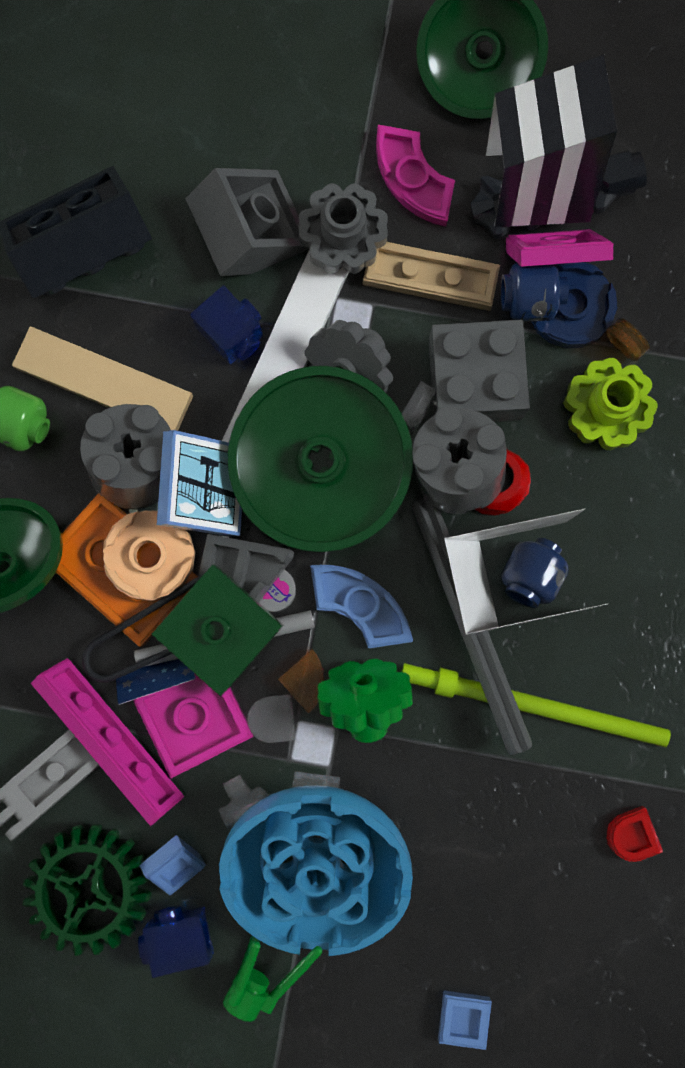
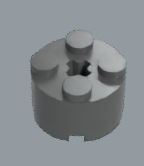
M136 404L113 406L101 413H95L90 416L85 425L86 429L81 439L80 450L82 461L94 489L101 496L113 502L114 505L124 509H140L157 503L159 498L163 432L171 430L165 419L154 407Z
M447 406L439 409L436 415L426 421L418 431L413 443L412 453L415 477L422 495L429 504L440 511L457 515L465 514L467 511L479 507L482 509L496 499L505 481L507 448L504 432L494 421L474 410Z

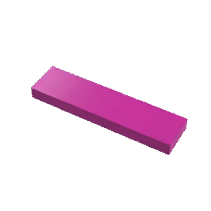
M68 658L42 672L33 680L32 686L150 826L185 797Z

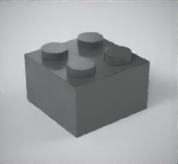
M523 320L432 325L428 344L433 416L436 415L439 409L452 406L458 409H470L480 412L494 422L521 421L530 409Z

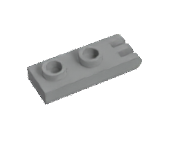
M70 730L64 733L0 788V803L3 802L7 806L0 813V827L13 816L19 821L5 833L10 841L17 838L100 766Z

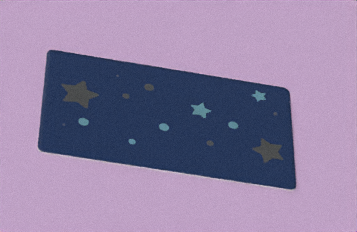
M179 659L142 667L116 679L118 704L120 705L194 680L195 673Z

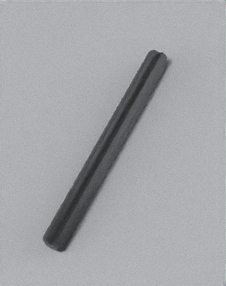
M424 497L419 498L413 502V512L506 750L510 755H516L529 750L532 747L531 738L488 631L472 634L465 633L444 538L450 537L442 514L440 510L429 504Z

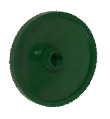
M311 366L299 368L279 375L267 382L242 408L235 421L229 440V478L233 492L244 513L269 537L289 547L305 551L328 552L341 550L361 543L373 536L391 520L399 509L409 488L412 476V441L404 417L396 404L379 386L369 379L350 370L338 367Z

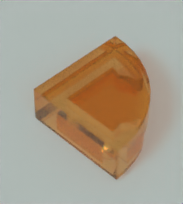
M313 649L278 679L307 713L317 704V686L320 682L324 681L322 664Z

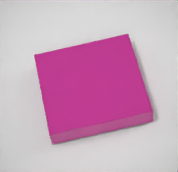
M591 229L517 234L506 237V253L521 267L613 260L614 243Z
M196 674L194 680L133 700L170 779L254 737L231 687L220 697Z

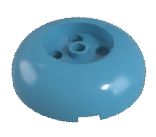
M306 785L284 789L263 798L251 806L238 819L228 834L219 862L220 893L225 906L237 923L263 943L300 955L301 948L314 949L316 946H320L322 950L329 949L328 956L342 955L363 949L383 938L398 924L411 899L412 863L406 842L399 829L372 802L350 791L330 786ZM288 857H293L292 861L283 863Z

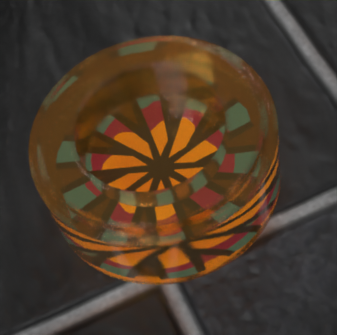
M618 318L606 330L607 337L614 347L632 361H638L650 349L647 340L640 331L623 318Z

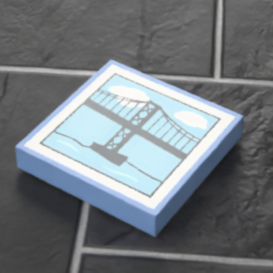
M176 430L163 432L157 525L224 536H240L242 508L236 499L229 478V442Z

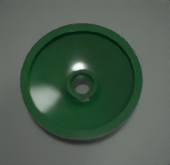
M435 0L422 21L417 39V63L423 83L432 97L450 112L473 119L491 118L495 93L542 77L548 57V33L545 20L537 4L533 0ZM487 41L491 43L493 52L489 58L481 59L478 56L477 49L482 42Z
M0 498V613L18 607L39 593L55 574L62 557L63 540L56 521L47 510L28 500Z

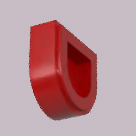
M640 806L622 813L610 822L607 829V842L611 850L620 858L630 862H638L663 852L645 807Z

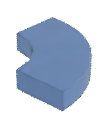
M335 565L311 566L317 611L336 612L351 619L363 633L368 649L413 642L408 621L401 607L391 594L377 582L358 571Z

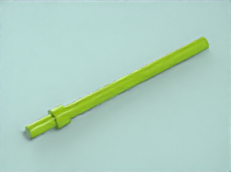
M406 663L403 664L401 672L409 674L411 684L434 689V694L448 698L458 695L488 703L481 683L458 677L457 671L441 667L439 671H434ZM512 690L519 711L661 747H667L671 736L669 729Z

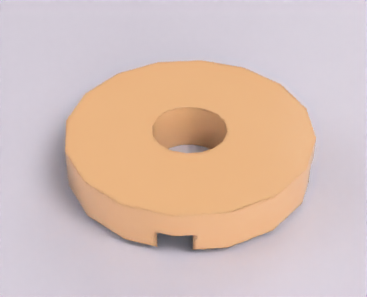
M155 510L137 511L127 514L112 526L104 540L103 560L106 576L117 590L134 599L149 601L162 599L185 585L193 570L195 550L191 535L185 529L157 525L158 511ZM146 543H155L161 551L159 562L150 568L141 567L137 560L139 548Z

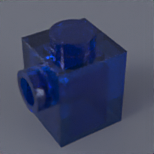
M224 285L190 314L197 330L230 365L238 358L240 360L247 359L260 346L261 342L259 339L263 337L259 323L262 319L261 315L247 299L244 298L239 302Z
M176 905L155 911L153 913L154 919L149 920L142 929L143 935L138 938L141 961L143 965L150 964L152 978L208 965L214 954L204 907L182 912L181 905Z

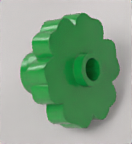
M369 659L363 664L348 661L341 666L329 670V680L322 681L317 686L320 714L331 717L332 725L335 728L348 730L355 740L364 743H371L382 739L391 724L402 720V709H406L413 704L409 674L397 672L395 663L383 662L379 659Z

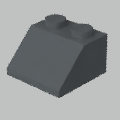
M215 168L185 198L220 276L253 274L309 249L303 247L299 242V215L278 170Z

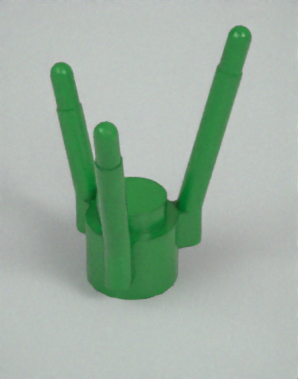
M251 936L241 966L223 1000L224 1007L234 1017L246 1022L255 1021L260 1010L271 1014L277 1001L322 954V948L320 946L314 947L270 992L268 990L269 979L262 972L253 969L261 945L260 940Z

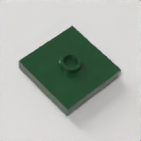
M212 564L152 635L221 697L284 625L216 564Z

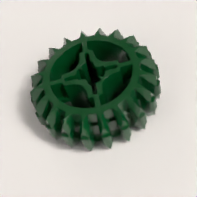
M95 824L91 827L88 837L83 825H76L72 828L71 838L64 831L55 834V845L46 842L39 848L44 859L35 858L30 861L28 867L38 876H30L24 880L23 886L35 891V894L25 898L23 905L29 908L36 906L38 910L29 918V924L36 925L43 921L46 925V928L40 934V940H47L53 934L58 936L55 943L56 951H62L70 941L73 942L72 950L74 956H80L85 951L87 942L93 955H99L103 951L104 941L112 949H115L121 944L120 933L130 937L136 931L132 920L142 921L146 916L147 911L138 903L148 902L151 899L152 892L138 887V885L145 884L149 880L144 876L143 872L137 873L136 867L141 865L146 858L144 854H138L131 859L127 854L135 844L132 839L127 840L121 846L116 844L119 838V830L112 829L106 835V838L102 839L103 829L100 824ZM90 852L96 854L86 870H78L73 867L66 870L59 866L67 855L73 853ZM110 863L115 867L121 878L123 897L119 895L120 890L112 886L108 880L107 872ZM94 874L91 880L93 883L91 891L94 894L81 905L85 897L83 895L85 887L81 884ZM54 883H56L55 889L62 892L67 899L66 913L61 910L56 901ZM89 909H98L103 912L110 909L118 913L115 918L103 924L85 925L80 923L82 917Z

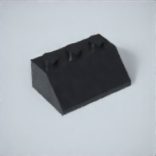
M114 166L0 221V234L6 254L33 299L42 294L45 296L53 295L66 286V282L80 275H93L102 270L106 262L120 255H133L144 247V243L152 240L128 189Z

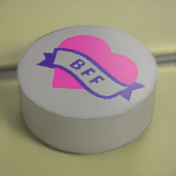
M286 570L281 573L259 602L268 612L285 610L292 604L295 598L296 585L292 576Z

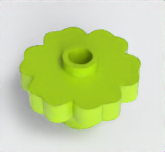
M615 358L591 362L586 367L584 375L575 376L568 385V393L563 400V404L568 411L573 413L568 421L569 428L584 443H592L598 439L599 444L605 450L628 447L636 440L637 433L645 432L653 424V415L657 411L658 404L652 397L647 395L652 389L651 379L643 375L642 370L637 365H629L622 369L621 364Z

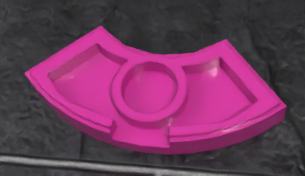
M378 125L376 154L380 172L387 187L394 197L410 212L426 221L446 227L455 180L440 175L427 163L421 150L420 132Z

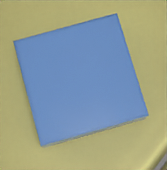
M176 835L139 866L148 880L167 894L172 895L200 872L206 864L196 850Z
M443 991L438 1033L439 1044L486 1050L492 1003L490 997Z

